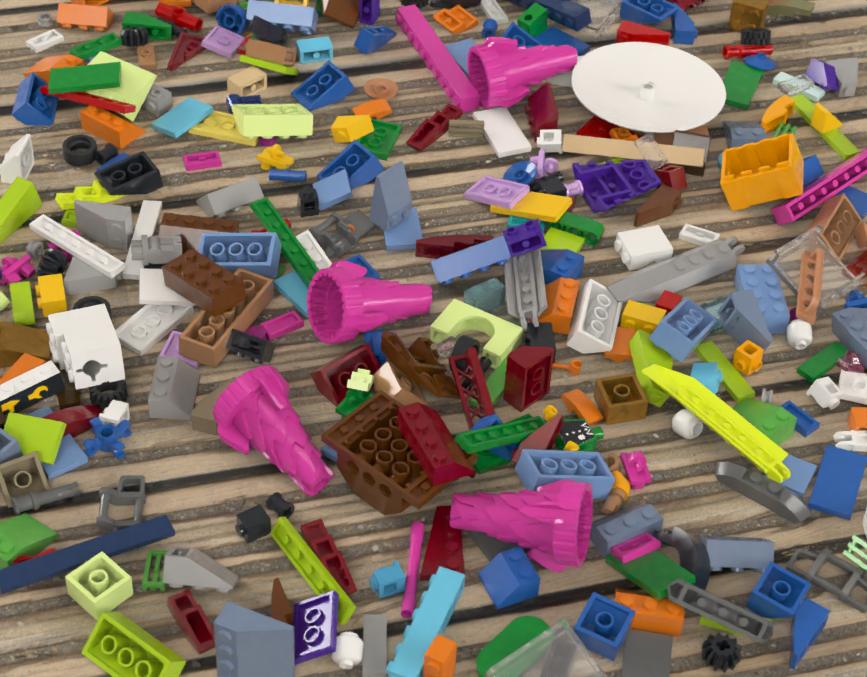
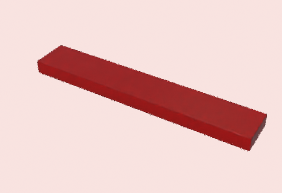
M49 85L40 87V93L123 114L136 111L134 104L81 91L49 94Z

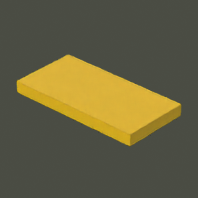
M530 191L511 209L491 205L490 211L492 213L556 223L572 204V198Z

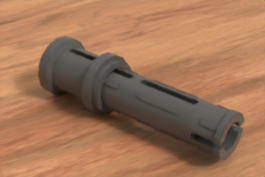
M76 481L39 493L29 491V494L24 496H11L13 511L17 516L20 515V512L26 510H38L40 505L79 496L80 489L70 491V489L77 488L79 485Z

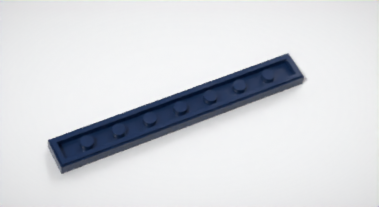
M165 514L0 569V593L4 594L75 570L100 552L105 553L110 558L175 536V530Z

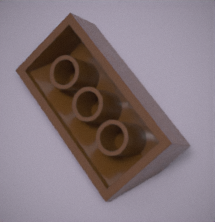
M164 213L160 223L159 238H172V233L180 232L182 254L191 249L198 252L202 233H239V221Z

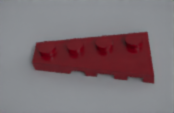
M437 506L419 581H430L432 574L436 575L439 567L465 574L461 530L450 527L451 506Z

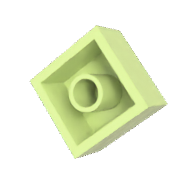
M100 552L65 576L68 595L96 620L99 619L102 612H110L134 595L132 577L103 552Z

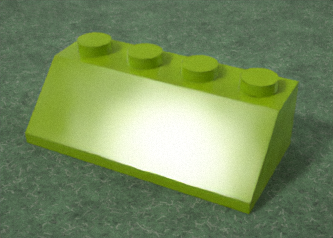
M102 612L81 652L113 677H179L187 662L120 612Z

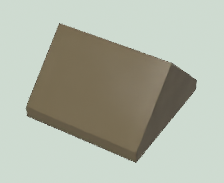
M37 451L0 464V493L8 508L12 507L11 496L20 497L29 494V491L39 493L50 490Z

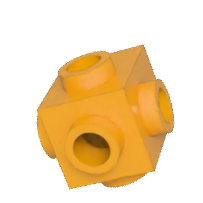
M747 340L734 351L732 365L738 371L749 376L761 368L764 349Z

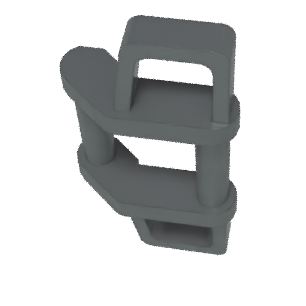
M121 476L117 491L110 487H101L99 489L101 500L99 516L96 518V526L111 533L142 522L143 506L146 503L147 497L145 494V476ZM127 484L141 485L140 492H123V488ZM109 503L115 506L135 505L134 519L114 521V519L108 517Z
M801 548L794 552L787 563L786 570L838 596V600L849 604L862 613L867 612V602L861 604L850 597L856 585L867 591V582L863 580L866 573L865 569L861 566L858 568L837 557L827 548L819 555ZM798 557L814 561L807 573L793 566ZM830 562L852 574L843 589L817 575L824 564Z

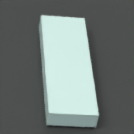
M782 71L772 82V84L795 94H804L808 99L818 102L825 95L826 91Z

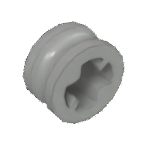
M42 12L38 14L37 19L40 27H49L53 24L51 13Z
M34 239L26 247V254L34 258H39L44 251L43 242H37Z
M763 388L760 401L771 404L773 390L766 391V388Z

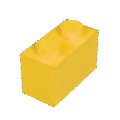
M62 273L38 276L39 285H35L36 296H41V298H37L38 309H43L44 317L67 311Z
M628 300L622 313L620 327L637 331L641 329L652 335L660 321L666 316V310Z

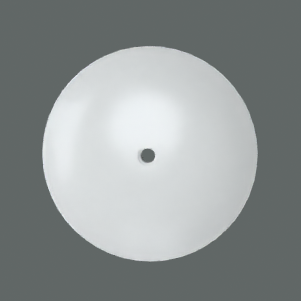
M624 42L597 48L587 53L577 62L571 76L573 91L588 110L608 122L637 131L670 133L675 132V130L685 131L697 128L715 118L722 110L726 100V90L722 79L707 63L680 49L655 43Z

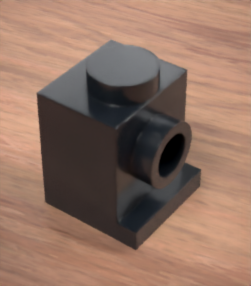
M304 187L302 191H297V208L300 217L319 215V197L316 189Z

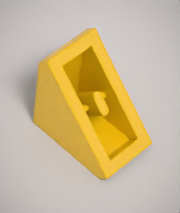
M816 103L811 125L821 134L843 125L821 104Z

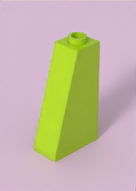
M18 176L0 199V244L43 205L33 182Z
M638 329L629 341L636 376L648 402L661 407L670 395L641 371L653 364L672 370L673 358L663 348H658L654 345L653 341L649 339L651 334Z

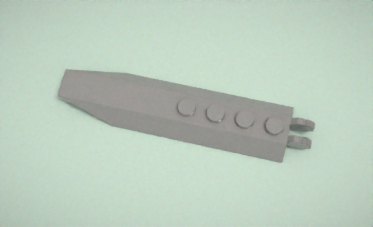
M736 236L730 237L726 241L714 240L630 273L607 286V289L617 302L632 300L639 303H652L660 298L664 290L676 293L737 268L736 256L743 253L745 247L741 244L733 249L730 248L738 242Z
M540 248L512 258L510 257L507 259L508 263L504 264L508 313L521 319L522 329H527L526 319L531 318L533 325L538 327V316L547 308Z

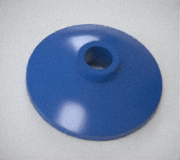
M758 52L757 55L746 56L743 60L748 66L761 70H772L777 65L775 61L767 57V54Z
M530 161L515 163L506 170L503 180L527 185L535 178L537 167Z

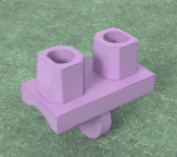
M544 149L539 150L538 156L530 157V162H533L537 167V174L533 180L548 176V172H555L558 169L559 164L556 159H545Z

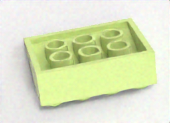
M100 51L88 65L121 62L120 87L81 92L134 104L136 111L123 114L108 110L134 122L157 75Z
M232 104L231 108L239 133L243 137L245 136L246 139H255V136H262L264 139H271L273 136L285 139L290 138V136L307 138V135H312L313 114L300 104Z

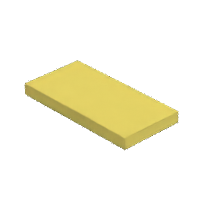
M214 111L188 130V133L254 147L258 142V136H255V139H246L245 136L243 137L239 133L233 114Z

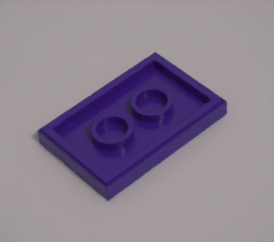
M335 590L294 604L295 665L336 652L338 593Z

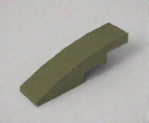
M770 0L767 16L777 18L779 13L793 17L795 13L810 16L815 3L804 0Z

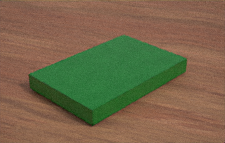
M371 119L374 131L359 138L357 141L378 159L387 161L402 132L403 125Z

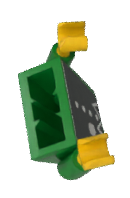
M547 405L542 411L543 414H546L545 420L547 422L557 415V410L552 405ZM563 417L564 424L554 443L557 450L595 452L597 440L604 437L602 428L600 426L590 428L587 421L583 418L569 419Z

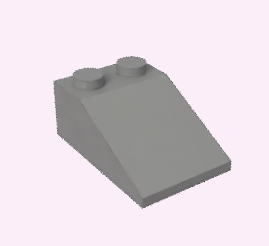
M80 200L74 201L78 232L108 248L128 250L133 238L131 207Z

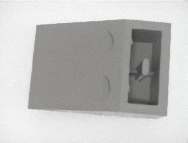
M173 546L165 555L163 583H169L170 587L181 588L183 585H189L195 590H205L206 587L215 588L217 592H228L234 588L239 580L238 575L196 548Z

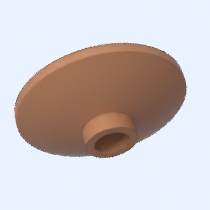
M376 78L365 84L364 92L372 99L385 98L387 100L397 95L398 86L392 80Z

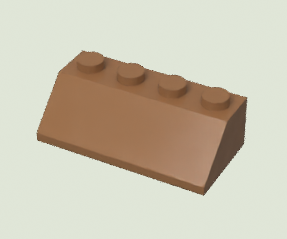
M845 193L825 201L802 239L804 246L809 252L812 253L816 248L821 247L824 249V259L836 264L841 261L855 237L854 230L863 223L862 218Z

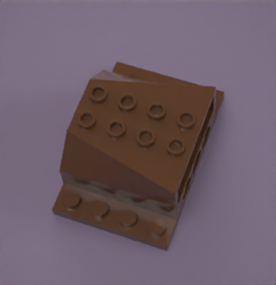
M380 390L323 433L321 441L337 452V468L351 491L383 515L402 513L410 505L419 510L449 484L458 479L437 486L432 485L397 426L398 408L404 405ZM460 447L470 465H474L478 461V455L475 453L467 454Z

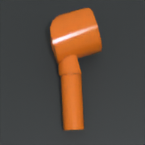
M575 359L572 360L571 364L553 363V368L569 370L570 374L577 375L580 372L582 362Z

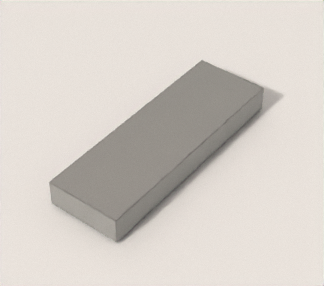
M364 614L362 677H386L387 615Z

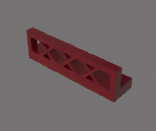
M475 347L467 348L465 354L448 358L469 431L474 426L472 420L475 415L479 418H484L495 414ZM465 360L467 366L465 372L457 369L455 362ZM463 378L472 382L473 387L470 391L462 387L461 381ZM469 396L477 400L478 407L476 410L467 405Z

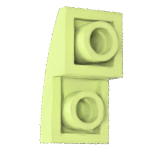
M358 368V372L352 371L351 380L348 379L347 388L369 391L375 376L370 375V370Z

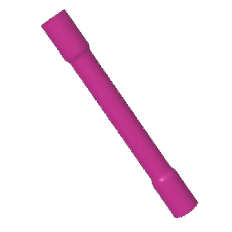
M418 521L413 522L411 525L406 584L401 607V615L404 618H412L416 607L418 570L425 527L422 522Z

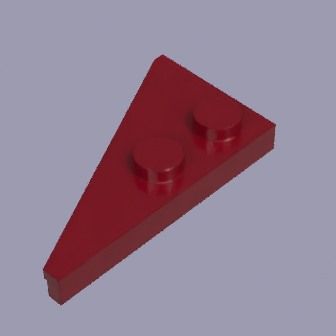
M181 32L169 60L167 70H174L206 50L207 48L201 46L205 37Z

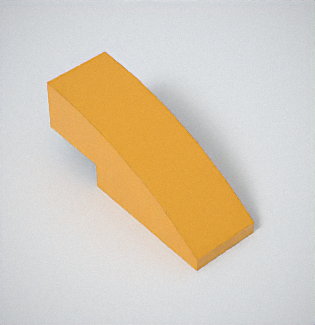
M784 95L767 108L761 121V126L765 129L766 133L777 129L780 122H784V125L786 124L787 117L793 115L795 100Z

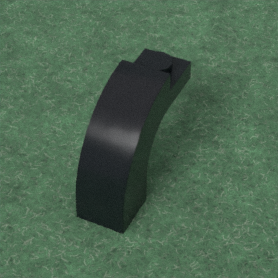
M674 527L673 531L665 529L664 533L655 530L653 537L658 539L660 543L678 550L680 566L695 575V583L693 585L706 590L710 576V559L704 544L694 535L678 527Z

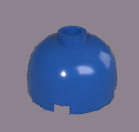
M228 4L222 6L217 11L216 20L218 26L242 35L249 25V22L246 20V10L238 4Z

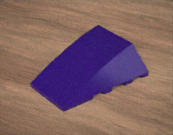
M645 159L622 160L621 163L614 164L613 161H606L605 164L597 165L595 162H587V165L572 163L575 180H580L583 185L584 193L582 197L593 213L602 212L627 202L661 185V180Z

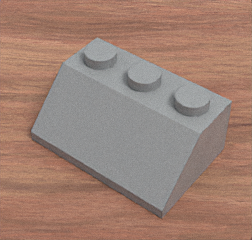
M253 177L206 194L197 199L196 202L208 217L216 216L219 219L226 216L227 211L238 212L243 210L242 206L246 204L250 207L251 202L263 198L264 195L257 177Z
M158 356L148 398L150 418L190 420V414L195 405L200 373L179 357Z

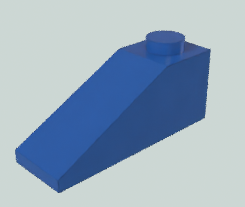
M679 8V11L671 15L673 44L693 45L694 39H697L698 30L695 29L694 21Z
M385 25L363 27L358 34L354 46L359 48L358 51L363 54L374 53L393 39L397 33Z
M808 598L803 600L793 615L790 640V668L795 669L826 626L830 610Z

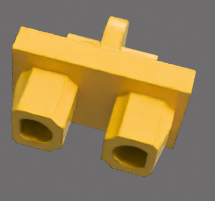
M279 144L265 148L261 154H257L256 160L261 161V168L265 170L272 169L273 166L278 170H285L294 163V158L285 155V152L281 151V145Z

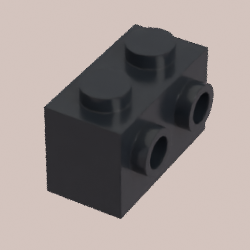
M232 329L226 348L233 350L234 355L243 358L247 355L251 357V361L262 364L263 361H271L277 343L241 330Z

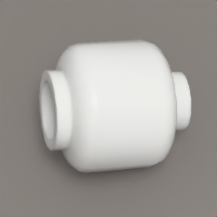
M796 319L791 321L786 327V337L789 346L802 350L812 343V327L808 322Z
M683 409L673 416L672 429L676 434L685 439H693L701 434L703 422L687 409Z
M340 633V636L336 637V652L332 653V660L339 664V667L342 669H352L354 665L362 661L363 641L356 633Z

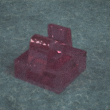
M847 350L844 358H838L836 366L847 372L863 373L865 365L860 363L861 355L852 350Z

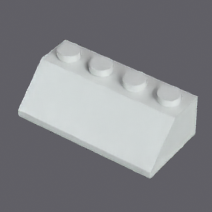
M589 279L580 290L569 330L567 346L583 354L612 350L622 302H617L607 287Z

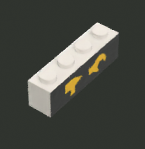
M52 360L0 385V411L4 415H8L9 412L18 413L65 390L61 373Z

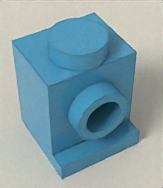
M396 560L393 561L392 566L374 570L373 577L369 578V584L372 591H376L380 599L404 592L405 575Z

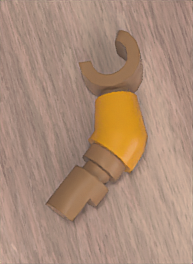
M614 453L608 454V468L615 481L600 511L605 514L619 511L622 502L628 498L630 493V483L620 472V459Z

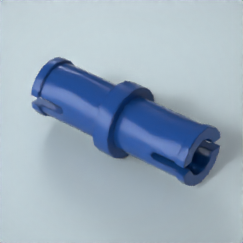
M290 168L285 170L269 169V180H280L286 183L290 181L306 182V170L298 171L290 170Z

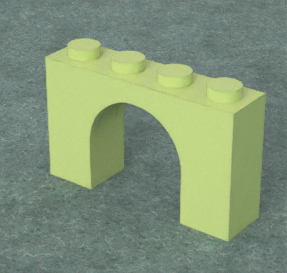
M453 299L430 326V340L446 348L461 332L479 330L488 334L491 339L483 347L482 357H486L484 363L489 358L492 362L490 367L495 369L511 351H515L522 343V327L456 299Z

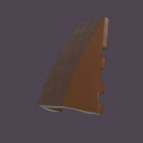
M321 0L323 16L353 29L359 20V0Z
M388 331L382 333L380 350L403 374L437 397L460 399L453 379L445 374L447 371L445 365L440 364L437 360L439 357L437 350L432 351L430 346L433 343L429 338L418 337L407 348L397 333Z

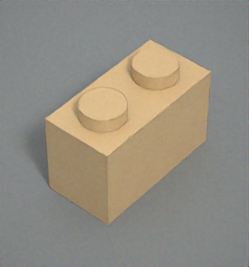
M255 65L227 77V90L239 101L267 89V74Z

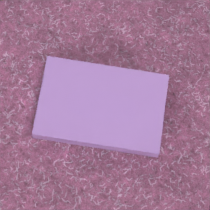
M485 175L468 189L464 195L465 199L511 209L530 192V187L525 184Z

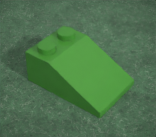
M746 398L732 407V409L777 445L793 436L797 418L781 406Z
M26 513L0 522V569L12 566L14 560L19 556L28 555L32 557L39 554L58 537V533Z

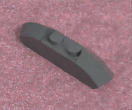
M716 462L715 476L720 483L785 519L798 523L812 515L807 503L785 486L748 466L733 462Z
M677 579L667 585L669 600L763 644L773 636V622L682 579Z

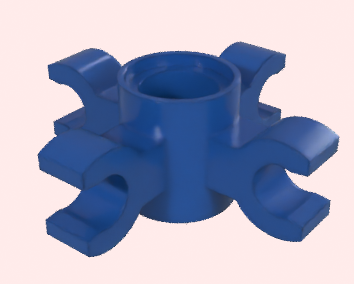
M98 417L89 421L93 426L90 430L97 437L83 442V445L87 448L84 450V453L88 457L96 454L99 449L103 452H113L118 460L126 456L122 451L125 446L118 439L129 437L132 434L128 429L131 427V424L127 420L121 421L116 427L111 424H102Z

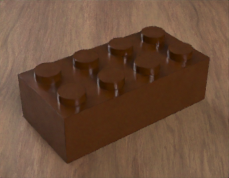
M194 249L186 251L162 266L165 286L215 318L246 299L243 279Z

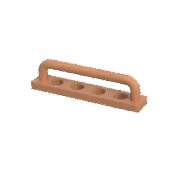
M821 247L816 248L812 253L805 250L801 255L796 317L811 325L816 321L817 307L821 299L824 249Z

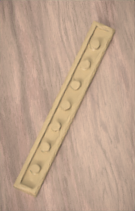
M564 134L562 152L629 160L645 159L647 162L701 168L704 165L706 151L701 148Z

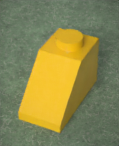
M370 115L338 116L330 128L335 143L353 142L374 131Z

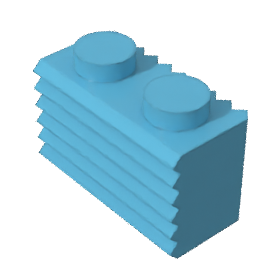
M329 36L296 40L297 56L301 64L333 59V46Z

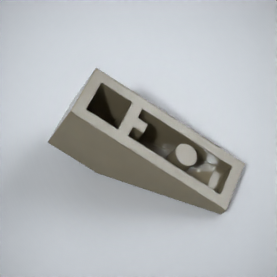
M233 377L201 399L196 408L192 409L190 421H192L193 430L217 435L218 425L213 418V407L221 393L237 378Z

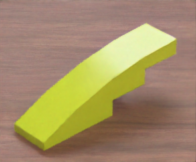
M94 180L92 186L75 187L74 193H57L55 200L62 210L75 209V200L106 203L126 195H109L99 180Z

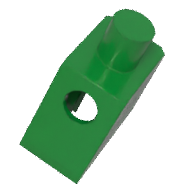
M535 2L518 17V26L532 37L539 35L548 29L547 9Z

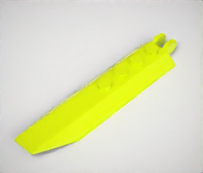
M656 364L641 371L707 425L710 430L714 431L726 443L741 453L743 457L767 474L768 478L780 484L783 482V479L787 480L791 477L790 470L782 463L788 456V453L694 377Z

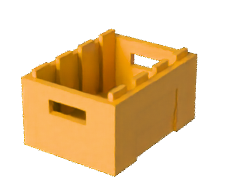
M784 134L776 138L760 140V142H752L723 151L720 184L732 211L749 208L750 206L773 200L803 195L804 160L794 134Z

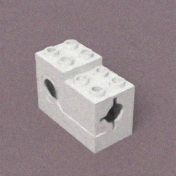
M105 304L48 315L49 323H46V330L50 338L48 342L54 363H59L60 370H66L69 382H74L76 390L100 385L103 382L109 381L110 383L126 379L121 344Z

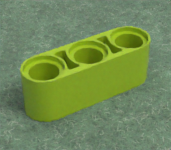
M30 281L10 283L14 323L23 326L36 325Z

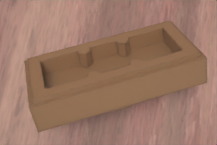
M138 46L139 67L144 70L156 69L154 46Z

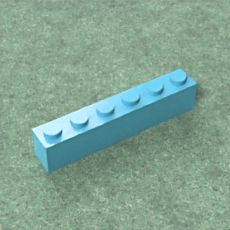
M439 567L436 575L432 574L428 585L429 589L422 594L420 608H415L412 616L413 622L411 626L407 625L404 631L403 643H398L395 650L396 657L394 661L390 660L386 669L388 677H423L424 654L436 635H443L464 590L465 574Z

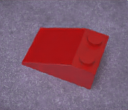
M624 20L617 29L615 44L647 42L669 46L671 33Z

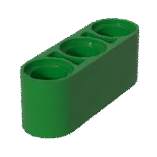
M567 211L556 223L549 222L548 224L549 229L553 227L585 238V244L596 245L605 231L604 226L600 222Z

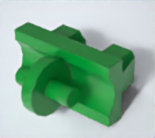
M350 388L346 392V397L335 408V413L341 415V419H343L370 399L373 394Z

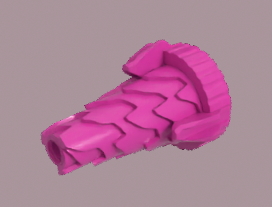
M487 37L483 44L470 47L467 58L469 79L480 95V106L483 109L498 106L505 109L509 108L530 94L529 86L541 84L542 80H547L556 74L573 71L575 64H577V49L569 45L557 47L554 45H538L525 48V46L517 47L518 42L516 39Z
M340 260L339 262H333L330 267L320 269L313 276L307 293L309 322L314 334L321 342L323 341L326 344L346 343L352 341L358 335V332H367L377 326H382V324L396 323V320L409 319V316L430 314L432 288L430 285L420 283L399 284V281L363 277L367 273L366 267Z
M270 365L259 366L245 372L228 385L220 397H218L213 407V418L218 425L217 434L223 442L245 455L250 453L252 446L271 463L276 465L283 474L286 472L307 495L312 497L318 494L327 485L329 479L335 477V475L320 458L322 456L321 452L312 443V438L300 422L299 415L293 410L292 404L287 398L290 390L289 384L275 367Z
M566 479L538 487L536 491L519 490V493L502 492L500 494L477 492V495L454 493L450 512V527L460 530L487 533V536L496 537L500 541L517 543L520 547L529 548L530 550L527 552L528 558L555 572H562L567 567L578 568L585 561L590 542L593 516L592 487L589 483Z

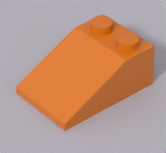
M71 54L45 57L25 71L23 75L27 77L33 72L49 84L51 69L83 66L84 60Z

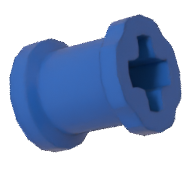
M486 19L484 21L481 34L484 39L495 37L498 24L494 19Z

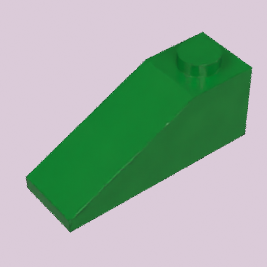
M125 13L122 20V29L131 26H142L147 28L149 39L172 41V26L143 13Z

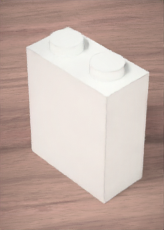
M659 225L618 232L614 242L616 252H619L622 262L626 264L629 271L640 269L653 261L657 263L664 261L673 255L674 248Z

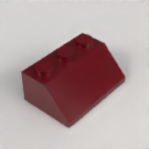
M546 82L528 97V103L524 107L527 123L530 125V135L534 137L535 143L537 142V137H540V130L557 129L559 113L550 82Z
M368 343L353 348L311 372L310 375L318 391L337 407L350 389L347 388L348 379L351 380L352 371L358 372V368L370 370V375H374L380 369V366Z
M521 346L507 355L503 400L519 412L524 411L549 394L554 349L552 347Z

